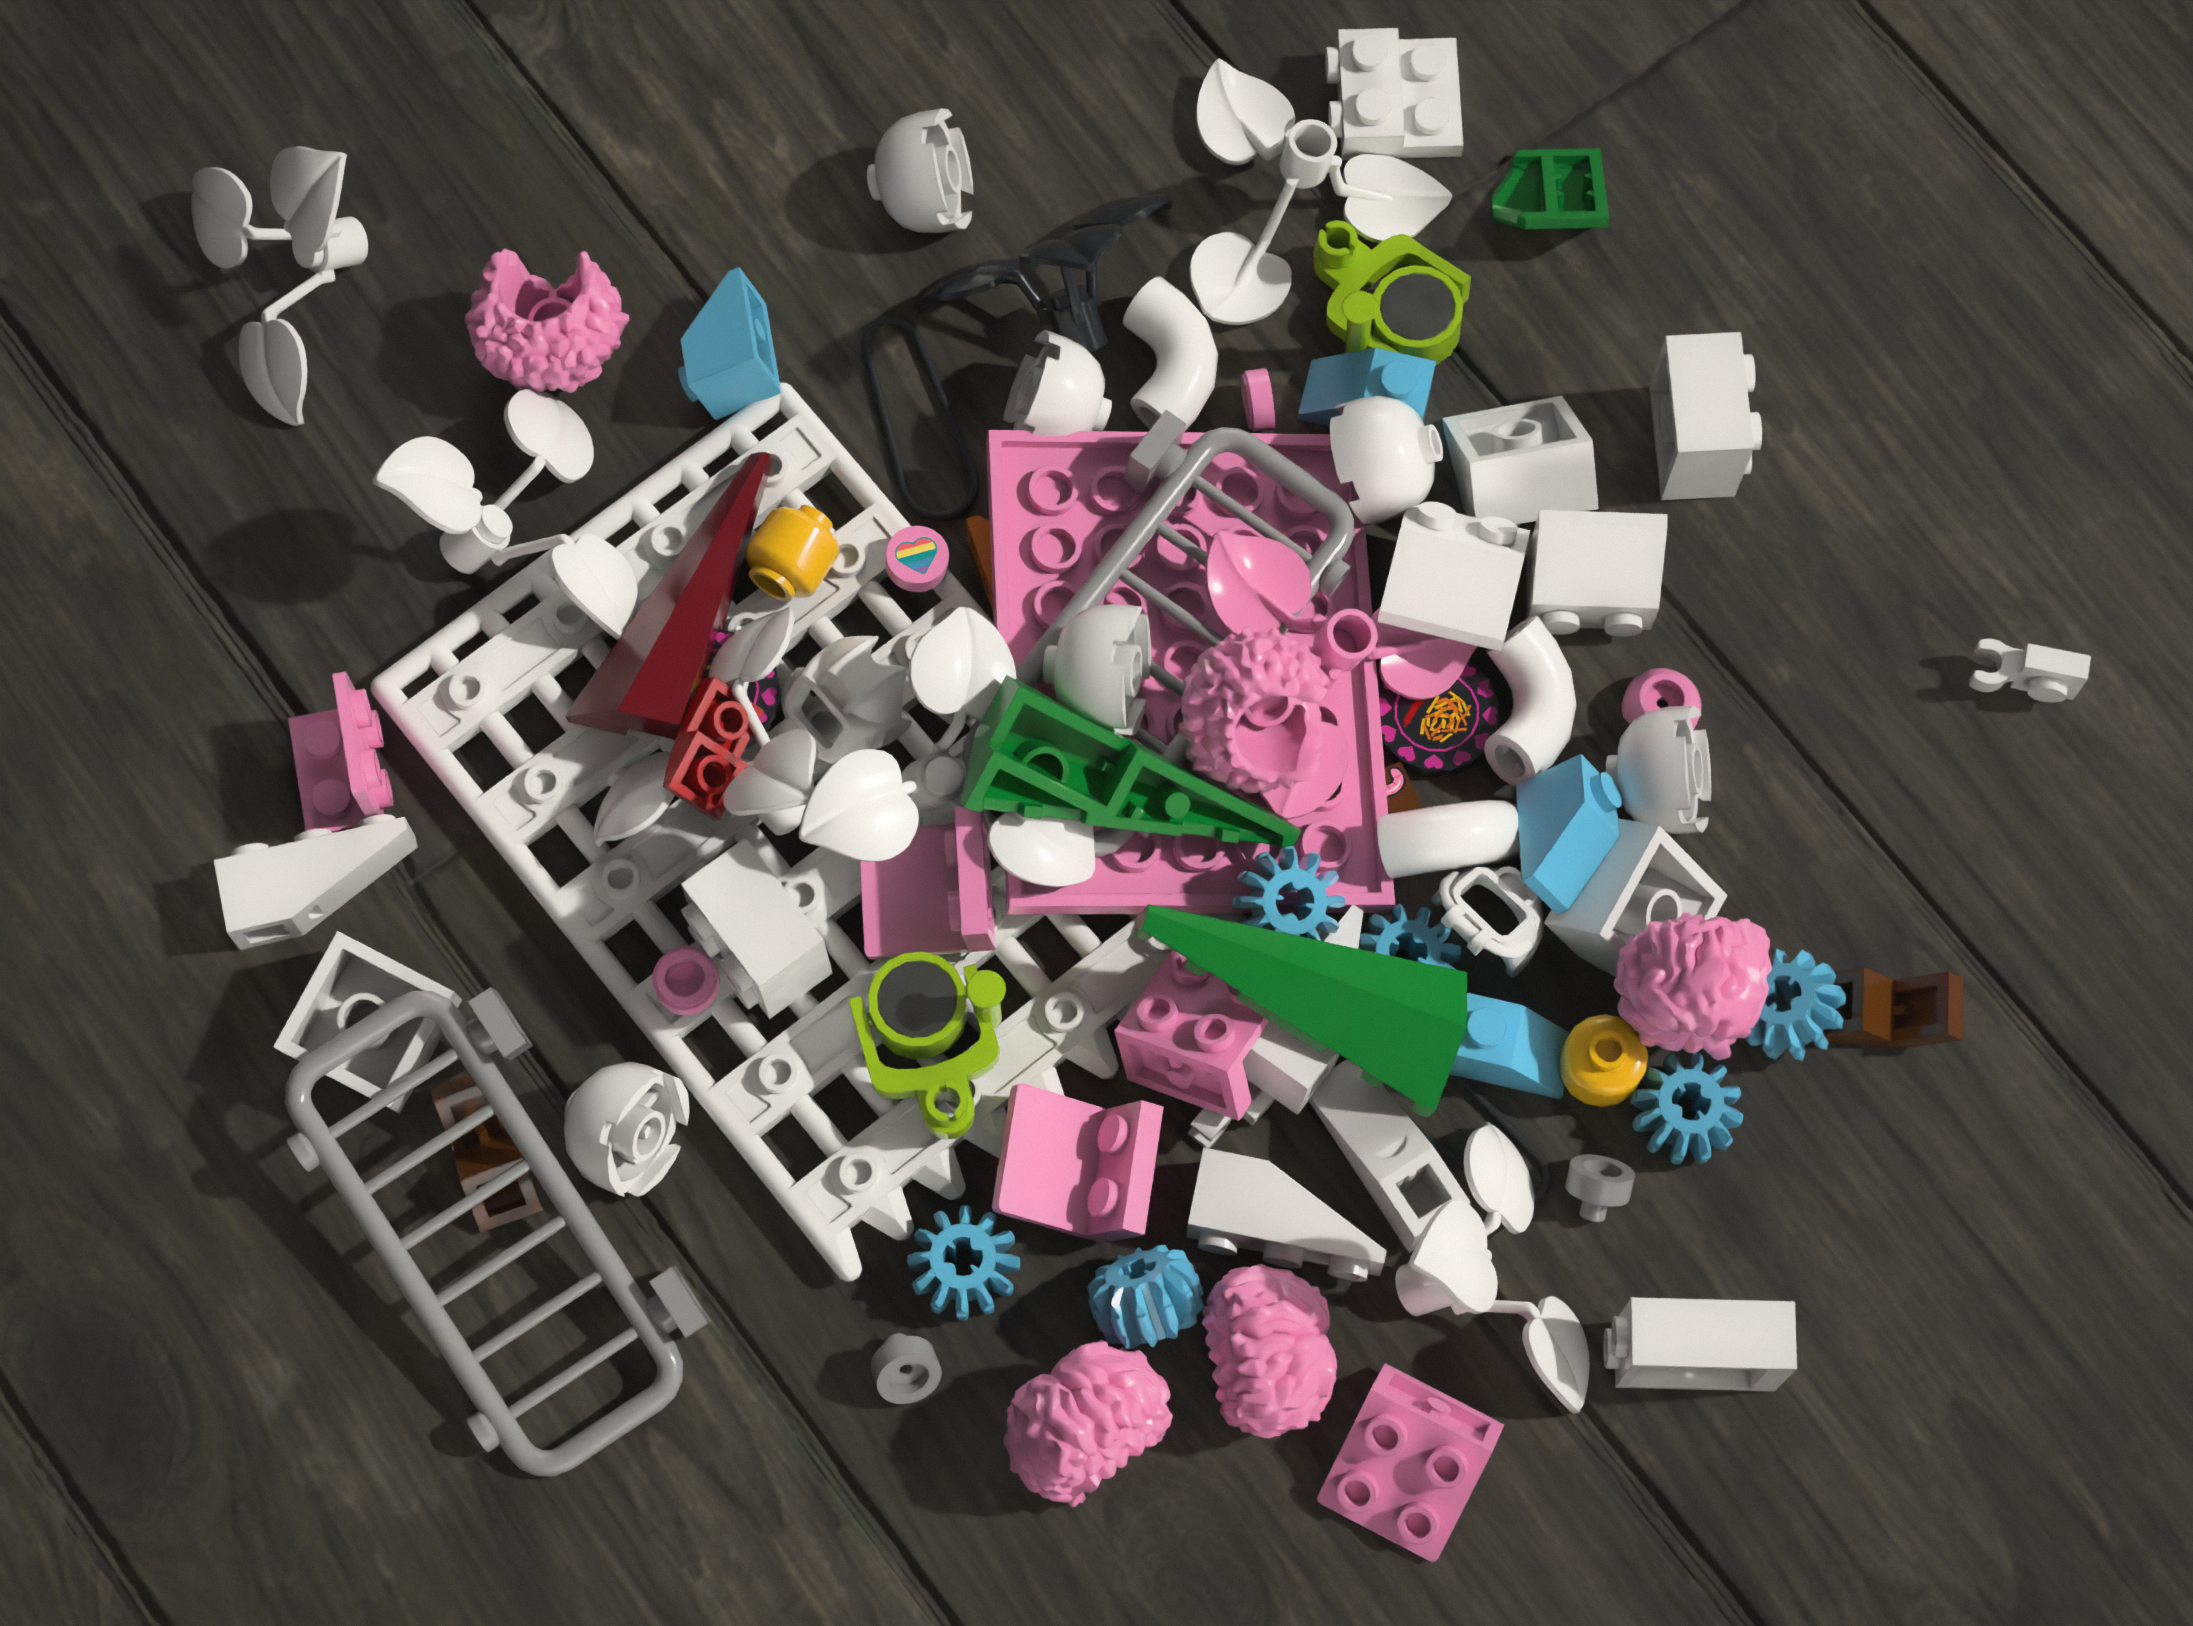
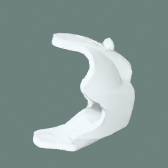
M852 636L838 639L814 656L805 668H796L785 681L782 689L781 704L786 720L779 727V731L783 734L794 729L807 730L816 742L815 763L822 759L830 764H834L847 754L858 750H877L898 739L912 724V720L908 715H902L906 668L902 665L888 666L873 661L871 653L878 640V636ZM811 689L843 725V731L835 743H831L822 736L801 709Z
M1473 867L1464 869L1461 872H1450L1441 880L1439 890L1431 899L1437 907L1443 905L1447 911L1440 921L1446 928H1453L1468 942L1467 948L1475 956L1482 949L1500 956L1505 962L1506 973L1511 978L1518 975L1528 965L1542 939L1544 932L1543 900L1522 881L1521 872L1514 867ZM1482 885L1494 892L1509 906L1520 925L1509 935L1502 936L1483 920L1461 896L1472 886Z

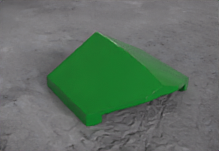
M1601 148L1518 150L1513 157L1512 167L1492 194L1493 220L1523 229L1608 228L1609 213Z

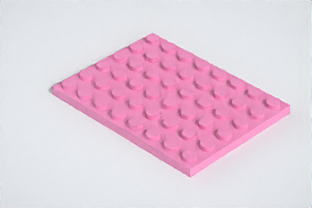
M988 430L986 455L994 627L1009 647L1015 669L1026 658L1163 481L1156 477L1145 493L1142 494L1123 481L1130 454L1148 432L1078 431L1066 436L1032 435L1033 430ZM1184 432L1180 447L1187 452L1191 445L1205 433ZM1250 433L1335 491L1348 504L1354 518V538L1347 553L1341 559L1350 565L1351 569L1330 598L1318 590L1297 618H1313L1317 614H1321L1329 620L1337 612L1344 609H1357L1370 617L1372 615L1366 528L1365 524L1354 514L1348 503L1360 498L1352 481L1340 484L1331 450L1330 434ZM1224 452L1216 455L1200 474V477L1312 555L1320 547L1330 531L1329 522L1321 512L1237 454ZM1193 486L1190 487L1164 521L1166 525L1206 553L1209 552L1212 540L1219 531H1227L1243 536L1264 537ZM1155 532L1127 570L1226 638L1231 633L1220 623L1211 607L1206 587V568ZM1121 580L1116 582L1099 604L1143 607L1140 614H1147L1149 620L1151 660L1183 683L1184 678L1191 674V668L1194 663H1197L1199 656L1210 647H1214ZM1288 629L1284 635L1285 637L1289 638V640L1293 639L1299 644H1308L1310 653L1314 654L1313 641L1316 633L1313 630L1294 631ZM1366 656L1356 667L1341 673L1340 678L1336 680L1319 708L1321 711V722L1336 725L1344 732L1347 738L1349 763L1343 781L1331 797L1320 807L1304 816L1287 819V821L1302 831L1293 846L1298 856V865L1307 853L1315 852L1321 857L1315 876L1331 870H1335L1339 876L1336 883L1325 888L1327 896H1343L1345 898V906L1333 909L1327 908L1326 913H1346L1352 905L1364 911L1363 913H1390L1395 906L1394 882L1384 869L1378 845V819L1381 815L1388 814L1376 660H1371ZM1320 665V669L1326 674V668ZM1150 675L1149 679L1141 678L1139 692L1134 697L1147 699L1140 727L1168 746L1179 732V723L1183 722V714L1181 712L1182 697ZM1042 677L1034 689L1057 700L1055 686L1045 684ZM1126 736V737H1128L1129 739H1131V740H1133V741H1135V742H1137V743L1143 745L1142 743H1140L1139 741H1137V740H1136L1135 738H1133L1132 736ZM1189 760L1185 768L1192 771L1193 763ZM1193 771L1198 775L1223 787L1220 781L1211 780L1206 776L1205 772L1200 773ZM1241 788L1227 789L1273 813L1258 792L1248 794ZM1093 826V831L1096 832L1105 827ZM1135 831L1132 837L1116 852L1095 857V871L1092 877L1075 885L1050 887L1033 884L1021 880L1005 870L1007 915L1140 914L1148 904L1193 914L1251 913L1250 908L1236 909L1232 907V899L1234 897L1251 896L1252 890L1241 885L1237 880L1238 875L1242 871H1249L1262 877L1256 866L1255 857L1260 853L1267 852L1278 864V855L1281 848L1276 845L1238 841V843L1222 842L1214 837L1189 834L1173 836L1152 833L1149 838H1145ZM1280 889L1278 894L1283 896L1284 899L1276 901L1278 912L1298 913L1299 910L1293 908L1294 904H1301L1298 892L1296 890L1284 892Z

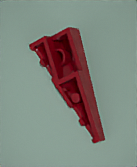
M758 452L750 454L569 708L566 715L568 722L625 736L628 729L676 739L690 703L705 676L718 629L723 630L745 552L771 469L772 460L770 453Z

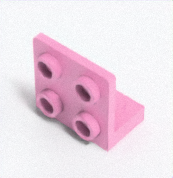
M346 671L332 674L338 709L288 718L306 831L328 829L335 833L357 828V823L360 820L374 815L384 814L383 808L393 806L389 776L386 769H380L375 748L384 747L378 713L376 710H371L366 690H356Z
M964 806L954 807L955 824L919 826L909 846L897 856L880 862L860 861L864 951L869 959H889L903 953L921 951L940 955L996 950L990 849L987 844L989 827L983 811H972Z
M1172 949L1114 1030L1127 1080L1240 1121L1252 1103L1243 1059L1261 1035L1269 1020L1236 1000L1239 991L1210 972L1198 976L1184 967L1188 958Z
M1024 1083L1012 1086L992 1201L993 1211L1099 1243L1145 1235L1164 1107L1140 1100L1105 1109Z
M1385 1363L1368 1393L1321 1488L1317 1500L1323 1506L1431 1562H1435L1444 1549L1494 1450L1504 1424Z

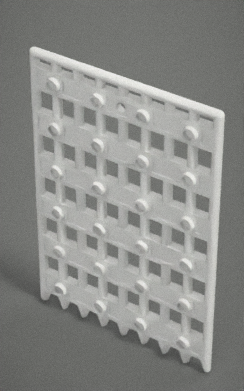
M780 382L782 393L742 408L569 535L574 543L584 534L596 535L606 540L632 520L641 528L616 547L628 561L637 580L638 600L635 617L750 454L758 452L770 453L772 465L749 543L756 534L754 529L764 522L773 509L780 507L799 509L801 505L815 508L803 493L833 472L865 510L839 530L835 531L831 528L830 532L837 540L840 552L837 560L816 592L810 597H793L791 601L785 602L768 595L759 588L738 605L733 600L731 601L723 630L736 633L758 618L789 607L794 612L795 618L792 636L785 653L809 635L823 650L838 639L844 638L830 620L860 598L893 637L871 654L873 661L888 666L902 665L906 668L902 715H908L912 720V724L898 740L915 760L932 753L934 745L932 740L908 713L909 710L920 703L910 687L908 677L909 662L916 644L924 634L942 622L958 607L971 608L994 626V622L949 570H947L942 582L933 588L943 601L915 622L909 619L881 586L880 582L888 577L885 562L886 548L890 539L898 531L911 525L793 387L784 382ZM781 411L788 421L759 442L752 432ZM732 447L739 457L710 478L703 468ZM683 483L690 493L660 514L653 505ZM550 549L376 676L371 682V693L837 1276L847 1282L853 1281L860 1276L862 1265L850 1231L851 1228L863 1220L897 1241L910 1239L914 1230V1224L904 1197L903 1187L912 1180H916L949 1200L960 1199L965 1192L966 1185L954 1147L964 1139L1000 1158L1007 1115L1005 1107L1008 1106L1012 1086L1024 1083L1065 1096L1056 1067L1066 1059L1102 1079L1114 1078L1119 1065L1106 1028L1117 1019L1122 1021L1172 948L1154 937L1144 942L1135 936L1136 918L1139 914H1128L1132 921L1104 943L1098 939L1078 914L1007 915L1005 869L1000 865L991 871L996 950L940 954L937 956L942 957L956 968L964 985H966L963 967L976 964V967L979 968L996 954L1032 999L994 1028L1000 1050L999 1061L992 1070L968 1082L975 1109V1119L972 1127L966 1134L956 1139L936 1137L927 1129L923 1121L917 1096L905 1098L900 1102L898 1099H888L879 1096L875 1092L848 999L861 996L865 1011L869 1013L868 992L874 975L887 961L893 959H877L870 964L836 923L838 918L862 901L860 861L853 860L820 846L791 868L757 827L762 821L755 814L738 816L725 809L721 819L713 821L682 799H678L670 805L650 826L629 836L615 848L611 849L605 841L600 847L594 843V827L579 808L608 786L612 787L628 768L648 757L657 749L661 748L663 752H671L675 741L670 738L628 729L625 736L567 721L566 715L574 702L554 677L582 656H585L597 670L611 651V648L604 641L611 635L583 612L553 579L554 577L548 564V554L552 550ZM533 593L541 603L510 625L503 615ZM483 630L490 640L459 662L452 652ZM781 659L776 665L782 695L785 681L793 672ZM430 668H433L439 678L408 699L402 692V689ZM532 693L537 696L566 732L536 755L503 716ZM809 693L801 707L802 711L822 736L831 743H835L843 731L842 723L817 695L813 697ZM968 717L965 723L971 728L976 719ZM785 720L767 732L770 740L781 734L779 727ZM482 730L515 770L485 793L452 754ZM967 734L949 748V754L954 756L962 765L965 778L967 769L963 761V742ZM758 742L744 750L740 759L747 764L750 761H754L756 755L761 750ZM822 759L815 763L813 772L814 782L820 779L833 764ZM950 801L930 811L918 810V827L955 824L954 807L962 806H957ZM983 809L988 827L990 828L997 818L991 810ZM557 824H559L591 864V866L562 888L557 885L528 848L530 844ZM744 838L749 841L822 936L827 952L850 979V981L821 1003L808 991L788 1005L799 1020L769 1043L733 1000L737 995L726 980L728 975L719 962L723 959L720 953L711 958L720 978V988L715 1001L706 1010L695 1015L685 1016L670 1012L660 1003L653 987V974L638 985L604 943L635 919L663 955L678 947H694L702 950L696 941L689 946L655 903L705 867L706 864L735 842H740ZM1198 914L1235 923H1241L1247 919L1244 914ZM1044 916L1048 917L1082 958L1080 962L1053 983L1016 940L1017 937ZM967 998V1021L980 1035L972 1004L969 998ZM712 1015L747 1057L745 1062L717 1083L682 1040L683 1037ZM870 1026L875 1047L881 1044V1041L873 1026ZM944 1053L933 1058L916 1059L921 1067L949 1060ZM842 1073L879 1117L878 1120L849 1142L812 1098ZM946 1101L940 1104L937 1109L940 1112L947 1113L948 1117L954 1116L953 1111L959 1105L952 1101ZM791 1113L828 1158L798 1182L794 1180L761 1139V1136Z

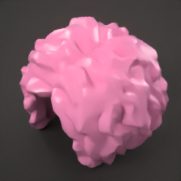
M506 248L502 252H495L491 255L490 261L481 272V289L475 290L472 294L471 309L465 315V323L467 324L472 345L475 348V356L482 363V366L496 378L509 381L520 391L534 389L537 392H543L547 389L555 391L559 388L573 393L577 390L578 386L583 387L585 383L598 378L602 373L601 364L609 360L614 350L620 347V336L626 324L630 321L629 315L621 312V297L616 287L611 286L606 273L600 270L597 263L591 262L586 251H581L578 254L577 268L574 275L570 276L566 283H562L555 290L546 279L530 275L519 259V256Z
M1244 626L1237 637L1234 634H1230L1224 641L1219 642L1215 647H1210L1199 656L1197 663H1194L1191 668V674L1184 678L1185 688L1181 703L1183 722L1179 723V734L1189 741L1185 751L1186 758L1193 763L1192 771L1205 772L1206 776L1211 780L1220 781L1225 789L1241 788L1248 794L1258 791L1260 794L1268 793L1271 789L1276 790L1281 785L1291 789L1297 782L1307 781L1312 775L1317 773L1318 761L1322 757V752L1318 749L1322 745L1321 711L1317 703L1326 698L1327 689L1324 687L1330 685V680L1324 671L1320 669L1321 658L1310 653L1308 644H1299L1293 639L1289 640V638L1280 634L1279 630L1271 628L1266 633L1253 632L1250 626Z
M1682 913L1678 919L1674 918L1672 921L1667 919L1666 921L1649 922L1647 929H1644L1636 936H1631L1627 941V946L1619 950L1620 960L1616 964L1617 977L1613 985L1615 990L1621 995L1618 1003L1619 1015L1631 1024L1634 1030L1639 1032V1042L1645 1046L1653 1047L1657 1045L1663 1049L1677 1052L1684 1049L1686 1052L1694 1054L1704 1049L1712 1058L1718 1061L1729 1058L1731 1055L1730 1045L1735 1043L1737 1038H1746L1751 1034L1750 1029L1758 1021L1768 995L1769 985L1766 979L1772 971L1768 955L1770 939L1766 935L1765 929L1751 922L1748 918L1731 922L1727 918L1716 916L1705 920L1701 914L1691 916L1690 913Z
M1263 1264L1230 1270L1227 1275L1223 1276L1222 1280L1214 1285L1207 1298L1206 1303L1208 1306L1202 1310L1205 1317L1202 1324L1208 1331L1205 1341L1206 1345L1211 1349L1208 1356L1217 1365L1212 1378L1219 1386L1215 1397L1222 1403L1220 1413L1229 1426L1239 1427L1244 1433H1251L1252 1435L1268 1439L1280 1436L1291 1429H1304L1308 1426L1309 1421L1317 1422L1321 1419L1320 1413L1325 1410L1326 1404L1331 1399L1336 1381L1337 1360L1326 1336L1330 1327L1327 1299L1320 1294V1289L1317 1286L1311 1287L1307 1281L1296 1277L1290 1270L1274 1269Z
M1103 1340L1080 1345L1077 1349H1073L1068 1355L1062 1357L1050 1375L1040 1374L1015 1391V1396L1010 1402L1011 1405L1007 1408L1008 1429L1003 1440L1010 1456V1470L1013 1473L1019 1474L1020 1479L1029 1491L1039 1493L1043 1498L1050 1499L1051 1501L1067 1502L1071 1508L1076 1507L1078 1503H1083L1086 1499L1084 1492L1091 1494L1093 1490H1097L1102 1478H1112L1116 1473L1117 1467L1123 1469L1127 1465L1128 1456H1140L1145 1447L1150 1448L1162 1441L1173 1417L1167 1405L1171 1396L1167 1382L1152 1369L1147 1362V1357L1140 1350L1127 1351L1124 1347L1118 1350L1108 1346V1342Z

